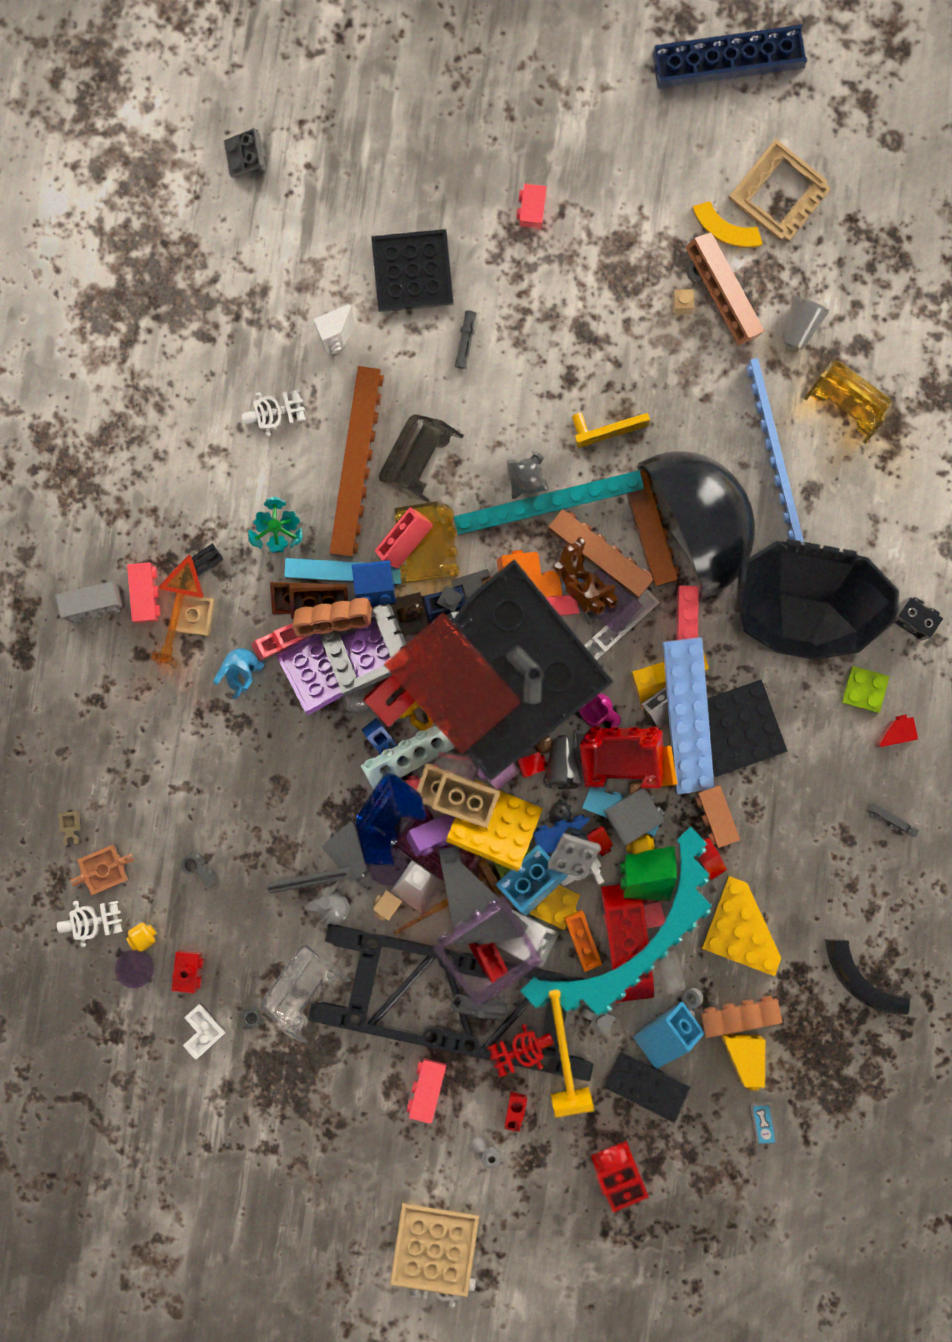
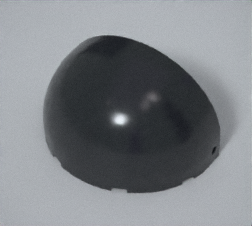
M665 452L639 462L636 466L637 469L645 467L653 477L685 540L700 584L701 596L698 598V601L701 602L720 593L738 578L742 562L750 558L754 546V513L743 486L725 466L708 456L695 452Z

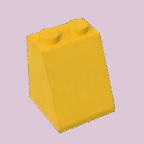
M759 1034L720 1035L739 1081L751 1091H758L759 1087L765 1088V1039Z

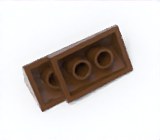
M270 582L272 614H291V619L294 618L295 610L301 607H315L320 604L332 605L338 601H348V585Z

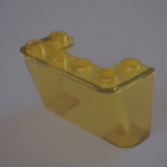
M438 501L394 508L396 523L409 507H412L425 515L434 525L408 556L407 565H400L402 584L409 585L456 579L460 570L456 563L458 551L454 543L456 531L452 524V519L454 518L453 509L449 505Z

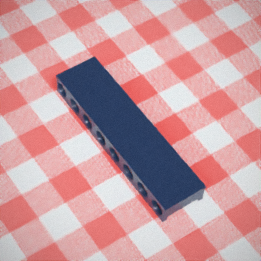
M802 24L655 45L652 57L657 89L805 68L807 57L805 56L801 31Z

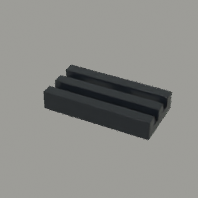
M213 543L192 557L194 562L209 551H214L194 564L195 569L214 556L218 557L197 571L198 577L224 560ZM188 563L184 567V570H187L188 576L193 581L194 579L191 573V569L187 567L189 566Z

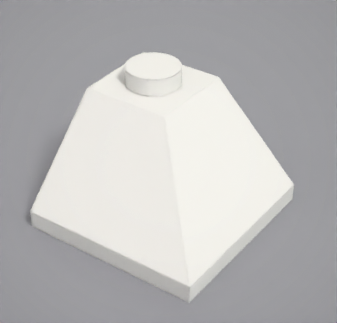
M412 860L390 892L420 913H423L444 881Z

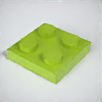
M851 666L841 703L880 713L890 676Z

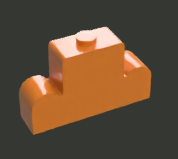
M522 550L511 551V554L503 555L497 559L498 572L515 559L545 597L562 596L560 577L554 571H547L541 574L537 552L523 553Z

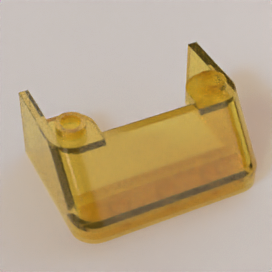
M836 359L829 363L804 397L806 401L810 396L816 401L828 399L856 419L858 432L866 435L863 440L864 444L869 441L881 426L894 405L887 395Z

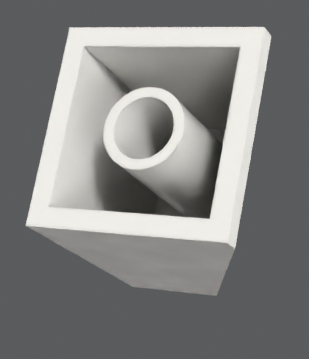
M511 909L528 925V928L523 937L494 942L495 945L529 964L543 968L560 933Z

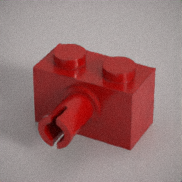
M176 951L171 991L196 993L201 988L202 977H199L200 969H203L204 958L201 957V952Z

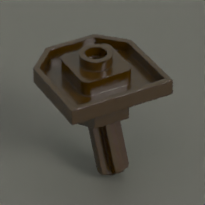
M421 592L396 598V603L389 604L393 609L403 636L430 629Z

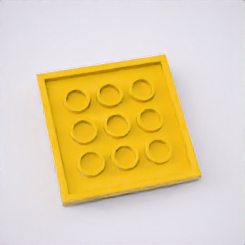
M472 778V781H475V782H478V783H480V784H483V785H486V786H488V787H491V786H489V785H487V784H484V783H482V782H480V781H477V780H475V779ZM499 790L500 794L487 828L455 817L446 842L518 872L543 808Z

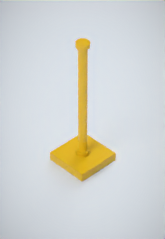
M559 990L550 991L548 995L552 1001L566 1091L551 1093L555 1118L594 1111L589 1087L574 1089L559 1000L561 994Z

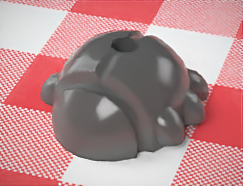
M690 261L686 268L687 277L692 282L703 281L693 261Z
M559 799L548 813L552 815L551 819H555V822L562 820L567 822L572 815L570 811L572 806L567 805V801L562 802Z

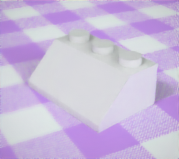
M349 304L313 319L327 354L339 353L342 351L341 348H344L355 323Z

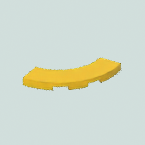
M711 201L692 206L693 213L699 224L708 233L711 232L716 240L724 244L738 246L739 248H754L763 245L758 226L746 228L726 222L717 214Z

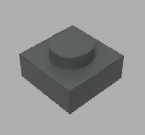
M445 586L437 604L455 612L463 595Z

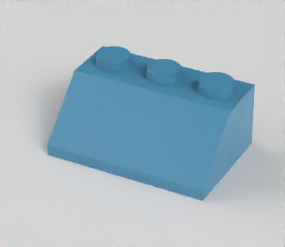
M539 845L524 857L518 872L511 869L496 884L525 916L568 877L566 873L548 868V862L551 857Z

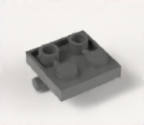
M252 128L224 140L230 177L236 178L256 169L260 173L266 172L264 160L266 155L258 129Z

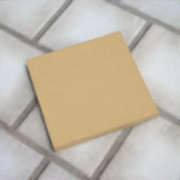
M402 1204L390 1285L468 1297L479 1216Z

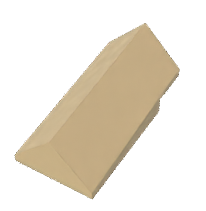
M426 763L414 800L432 806L434 810L487 828L500 791Z

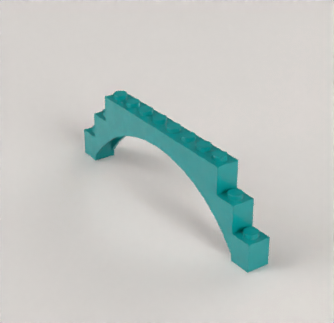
M691 827L676 840L680 847L681 860L677 893L665 922L654 938L631 960L600 976L572 982L542 981L534 977L521 989V992L536 1008L539 1006L543 1008L551 1000L548 995L550 991L559 990L561 994L559 997L560 1005L567 1012L570 1009L575 1011L582 1004L579 1000L583 999L598 1016L601 1013L605 1015L612 1008L610 1004L615 999L620 1001L627 994L625 990L629 986L633 988L640 981L639 976L643 972L648 974L655 967L653 963L658 958L661 961L669 953L667 949L671 945L677 946L683 940L681 936L686 931L690 933L697 926L695 922L700 917L704 919L712 912L709 909L712 905L696 889L698 886L701 889L709 881L707 879L709 873L693 858L695 855L699 858L706 851L704 847L707 843Z

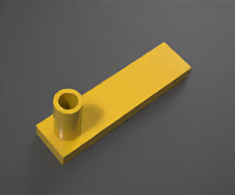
M582 413L572 416L577 435H575L577 449L648 427L650 424L649 415L645 413L588 431Z

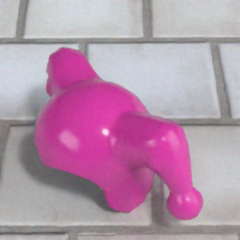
M599 693L578 710L582 719L592 727H596L605 721L610 722L611 727H618L622 720L613 710L610 698L603 693Z

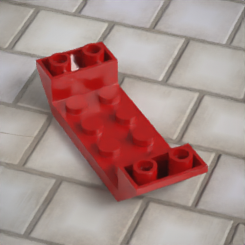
M620 884L600 887L605 911L612 970L631 960L649 943L643 899L624 898V891L620 890ZM651 970L648 974L643 972L639 976L640 981L633 988L629 986L625 990L627 994L620 1001L615 999L616 1003L654 998L653 971Z

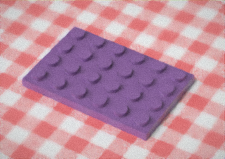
M376 620L367 627L341 636L356 677L392 662ZM315 633L276 654L307 715L343 696L319 634Z

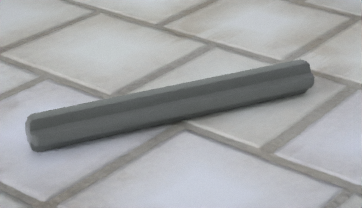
M345 867L270 882L267 885L269 893L273 894L348 879L352 873L350 868Z

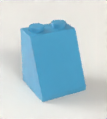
M681 1001L642 1027L633 1038L657 1069L688 1053L705 1032Z

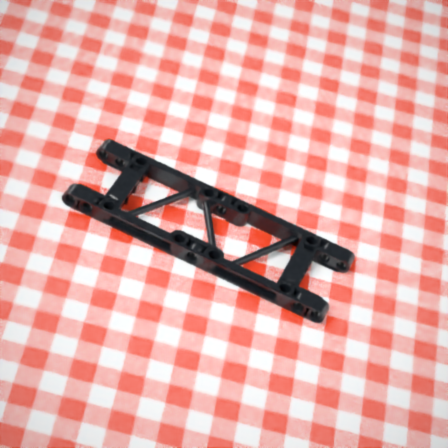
M329 924L325 942L332 943L333 946L360 951L348 1007L327 1002H311L307 1020L491 1060V1053L487 1047L494 1045L531 1002L525 998L483 1046L479 1045L478 1037L473 1034L468 1016L459 1013L464 1032L460 1031V1033L432 1025L426 1027L423 1033L379 1024L378 1022L435 958H438L440 967L445 970L453 998L455 995H461L454 972L488 979V977L481 971V966L474 954ZM368 939H376L378 946L370 948L367 945ZM382 946L427 956L369 1021H366ZM451 955L454 961L452 964L447 965L443 962V957ZM503 961L509 974L531 979L536 977L538 980L558 982L561 979L567 982L585 980V978ZM551 1000L546 1008L542 1036L550 1033L554 1044L541 1049L543 1057H550L551 1063L547 1066L543 1065L542 1069H538L536 1063L526 1067L516 1057L511 1059V1062L514 1066L564 1076L561 1055L558 1053L559 1043ZM561 1006L564 1025L567 1011ZM353 1015L359 1016L361 1023L358 1025L353 1024L351 1017ZM428 1032H435L437 1039L429 1041L426 1035ZM467 1040H472L475 1042V1047L467 1049L464 1043ZM525 1055L520 1056L523 1061L530 1062ZM569 1055L572 1078L591 1081L594 1063L586 1061L581 1057ZM505 1056L499 1057L500 1062L506 1060Z

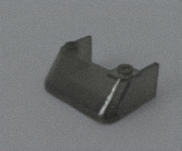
M418 414L410 416L379 473V480L411 498L429 503L430 499L422 495L424 483L419 480L436 447L442 448L449 444L451 436L462 439L464 435L442 420Z

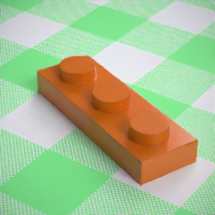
M580 910L563 917L582 970L586 972L602 965L583 911Z

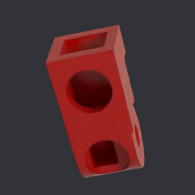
M510 1091L504 1129L520 1132L527 1104V1094Z

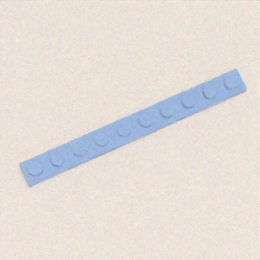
M758 358L751 359L748 366H746L748 377L752 379L751 391L753 396L756 395L757 402L755 407L757 413L761 415L760 427L761 431L765 432L766 435L764 443L766 450L770 451L769 463L771 469L774 468L775 471L774 483L776 487H779L780 494H778L780 505L784 507L783 519L785 524L788 523V539L799 540L802 544L804 539Z

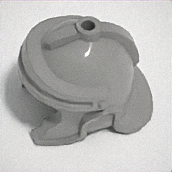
M339 881L332 882L326 887L323 894L317 896L304 908L305 910L318 911L320 914L319 919H321L319 923H322L324 926H328L329 923L337 925L343 922L349 913V903L346 897L342 896L339 892L340 890H337Z

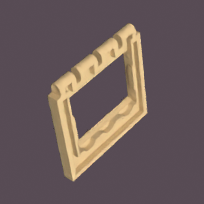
M775 138L728 199L780 241L783 238L789 242L797 233L796 228H801L809 218L808 214L813 213L820 204V200L825 198L831 188L826 184L828 180ZM784 160L812 184L781 223L778 224L767 212L754 205L750 200L780 162Z

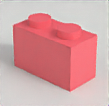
M524 184V189L519 191L518 201L522 202L521 208H517L516 220H520L519 226L542 229L547 186Z

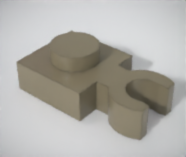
M79 811L58 813L60 832H65L63 844L68 845L70 837L74 839V845L78 844L79 838L75 831L81 830Z

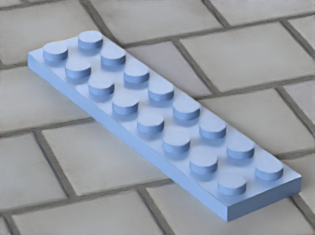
M702 638L662 642L671 748L678 783L675 785V793L684 794L704 791L714 787Z

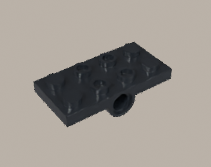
M620 1052L604 1088L675 1123L691 1086L667 1075L658 1068L656 1069Z

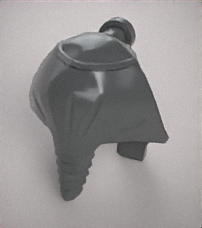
M534 452L530 458L520 461H507L508 476L512 486V499L517 498L522 493L541 492L548 489L547 481L542 478L540 464L544 457L540 453Z

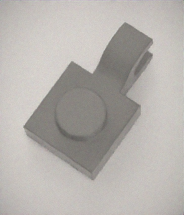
M582 1007L580 1015L591 1020L589 1023L590 1027L607 1035L615 1020V1017L609 1013L605 1015L601 1013L598 1016L585 1007Z

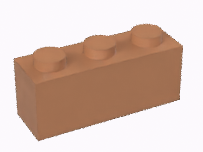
M717 785L696 793L695 801L698 808L703 810L704 816H702L705 827L708 826L711 834H708L712 844L720 848L739 841L740 837L721 786Z

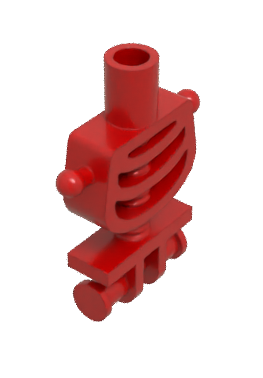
M523 1024V1032L516 1034L513 1038V1051L507 1052L503 1040L499 1042L503 1052H498L497 1044L487 1047L491 1053L490 1059H495L496 1064L493 1066L497 1068L498 1077L508 1074L504 1067L505 1064H508L511 1073L515 1072L511 1059H515V1057L526 1067L536 1063L537 1068L542 1069L543 1064L540 1063V1060L544 1057L541 1049L554 1044L551 1034L536 1038L534 1032L527 1031L528 1026ZM526 1036H528V1045L524 1044V1039ZM521 1037L522 1047L516 1048V1042ZM528 1052H533L536 1058H532ZM525 1054L530 1062L523 1061L520 1056ZM505 1056L506 1060L500 1062L499 1057Z

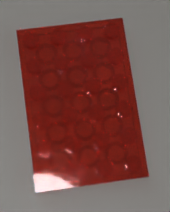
M444 612L384 663V666L461 754L521 703Z

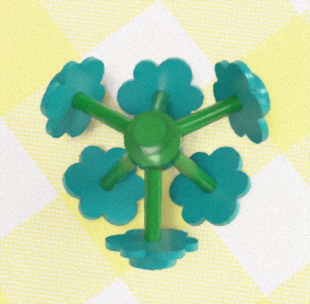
M278 497L266 499L264 506L272 510V517H270L269 512L263 513L259 511L256 513V519L253 520V524L256 525V531L262 533L258 535L251 529L248 530V541L252 546L261 549L263 542L260 538L270 531L274 535L269 538L266 545L271 553L283 552L284 548L289 545L284 536L278 537L279 531L292 538L290 548H293L295 544L299 545L302 541V528H299L295 534L289 532L290 530H296L297 525L300 523V518L296 516L294 511H283L280 522L277 520V509H282V506L286 505L285 501Z

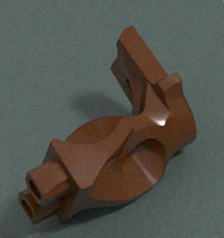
M579 537L573 544L564 546L561 557L553 566V569L563 580L566 592L580 603L583 612L586 613L592 610L598 615L604 611L606 605L609 608L616 607L619 598L614 594L615 585H606L596 573H591L584 569L583 562L585 558L582 554L585 542ZM582 578L584 583L579 582L577 579Z

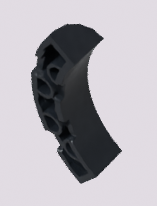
M825 939L829 962L836 977L851 995L865 1005L885 1013L896 1015L909 1014L910 997L883 992L870 984L862 976L853 961L849 940Z

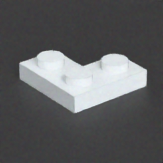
M201 1004L185 1017L197 1033L183 1046L196 1060L226 1033Z

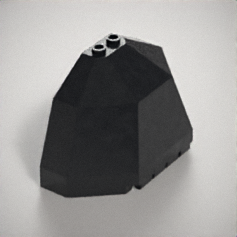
M787 538L786 542L775 541L742 562L738 574L737 600L744 633L776 653L817 660L860 653L894 623L899 612V589L868 557L857 555V551L843 549L840 552V548L826 545L820 548V544L804 542V545H801V541Z

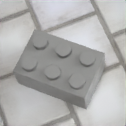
M114 582L55 595L60 618L71 621V623L83 621L82 618L90 617V619L99 618L101 613H119L120 609L125 608L120 586Z

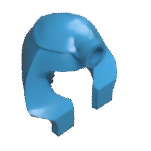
M237 648L227 654L213 682L217 685L225 674L229 687L235 690L232 698L236 699L241 692L244 693L253 681L251 672H260L266 662L263 660L259 662L250 650ZM238 673L242 674L245 680L244 685L238 681Z

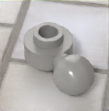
M690 988L683 993L682 1001L694 1018L695 1012L693 1009L702 1004L703 995L700 990Z
M480 1137L472 1139L470 1148L474 1153H481L483 1165L487 1168L497 1167L501 1162V1155L498 1149L494 1147L486 1148L485 1141ZM490 1156L495 1157L494 1161H488V1158Z

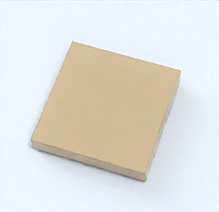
M176 593L171 631L209 637L215 599L197 598Z

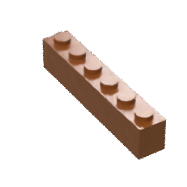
M646 470L640 471L644 490L626 495L647 567L652 574V584L655 588L676 582L679 570L677 565H673L672 562L674 554L672 548L667 545L666 540H669L667 530L662 528L663 516L661 511L657 510L656 504L658 499L656 493H652L650 487L653 485L650 474L646 473Z

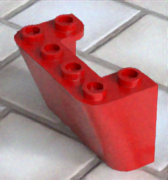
M596 726L586 733L580 744L585 787H604L608 778L644 779L641 784L642 788L662 787V730H659L657 727H650L648 729H639L638 727L620 729V727L601 728Z

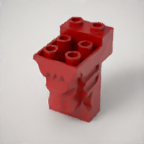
M627 1141L590 1155L604 1195L607 1197L612 1212L649 1198Z

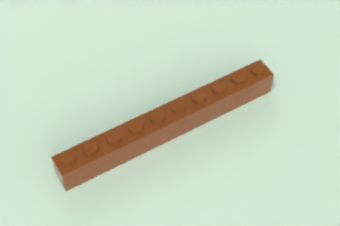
M358 366L329 552L331 556L353 559L354 554H358L359 543H356L357 535L360 536L362 524H359V519L363 517L365 508L362 505V499L367 496V487H364L365 479L369 480L370 468H367L368 461H372L373 450L370 449L371 442H375L376 431H373L374 423H378L379 412H376V407L381 403L382 394H379V387H383L384 375H381V369Z

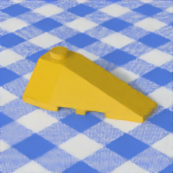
M703 650L704 667L706 671L707 669H709V666ZM664 662L630 673L640 705L666 686Z

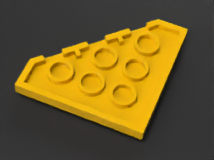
M728 876L701 948L775 976L781 956L751 890L746 882Z

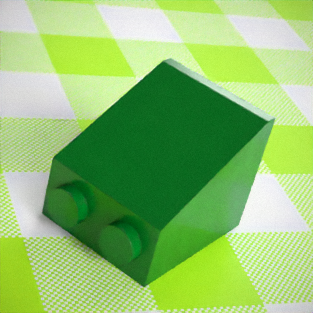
M675 846L625 855L624 863H620V874H623V878L620 881V890L624 891V898L659 901L671 900L677 879Z

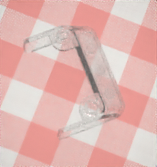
M302 945L263 998L261 1007L285 1034L306 1044L308 1040L299 1032L305 1025V1015L301 1011L323 980L327 983H333L340 977L350 983L351 979L337 965L308 945Z

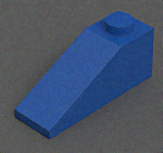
M377 718L361 729L380 755L383 751L398 746ZM404 756L399 757L397 761H401Z

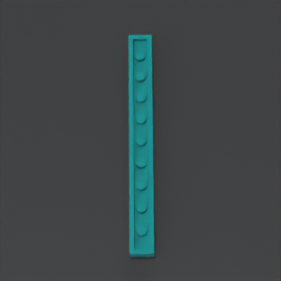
M640 470L453 517L459 536L644 490Z

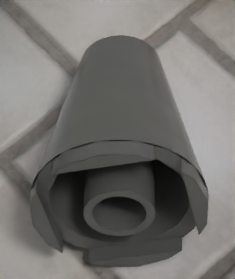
M559 735L553 740L543 779L544 787L552 789V785H555L558 789L563 790L576 789L578 785L582 786L573 740L569 739L567 735Z

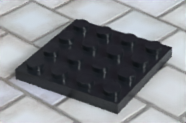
M446 229L371 236L379 312L454 305Z
M762 679L707 698L714 777L788 752Z

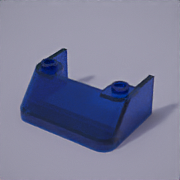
M385 772L357 815L356 826L364 862L367 864L393 867L394 862L391 849L397 843L398 837L395 833V827L402 816L421 820L426 819L421 794L394 773Z

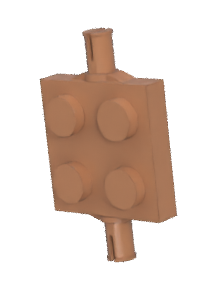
M110 845L77 859L81 875L70 879V881L74 882L72 883L73 887L84 882L88 886L91 896L129 880L124 865L135 861L132 853L121 858L117 853L115 845Z

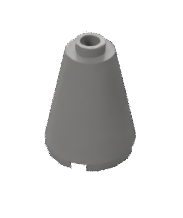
M794 296L792 300L785 343L788 344L787 348L796 352L799 349L803 350L829 312V309H825L826 307L808 299L801 301V297Z

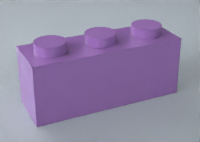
M442 815L407 833L406 838L416 857L423 855V857L433 852V849L437 847L441 849L450 844L446 842V838L455 820L454 816Z

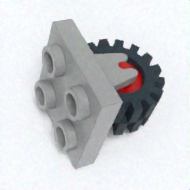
M569 827L563 833L548 862V868L585 879L600 851V845L586 841L587 834L585 831Z

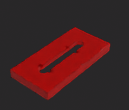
M417 646L410 652L413 662L407 665V669L381 680L362 699L388 727L439 679L440 668L420 646ZM422 668V674L391 704L386 705V700L393 692L408 680L417 669Z

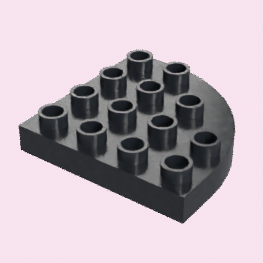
M515 559L481 585L463 604L452 622V627L448 633L445 646H443L440 660L439 680L443 707L448 722L458 741L489 781L614 682ZM517 646L536 662L543 671L541 702L527 703L523 701L524 676L506 659L508 653ZM531 669L528 675H536L537 669Z

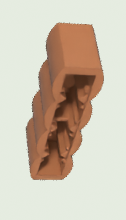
M357 598L350 602L338 601L332 605L320 604L315 607H301L295 610L292 627L298 637H308L315 633L327 634L333 630L345 631L350 628H364L371 623L372 607L367 598Z
M772 996L761 997V1001L753 1002V999L744 1000L738 1006H734V1003L724 1004L723 1008L717 1010L715 1007H708L704 1009V1012L700 1013L706 1038L782 1023L778 999L772 998Z

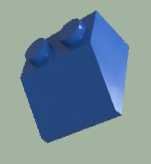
M390 560L352 565L356 599L367 598L371 606L396 603V590Z

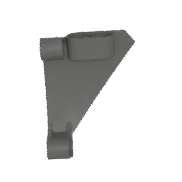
M458 846L439 849L456 946L471 943L487 944L523 937L528 925L461 863Z

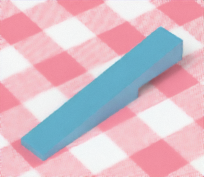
M285 558L284 577L286 579L353 582L352 565L362 564V562ZM402 565L399 569L391 566L395 584H401Z

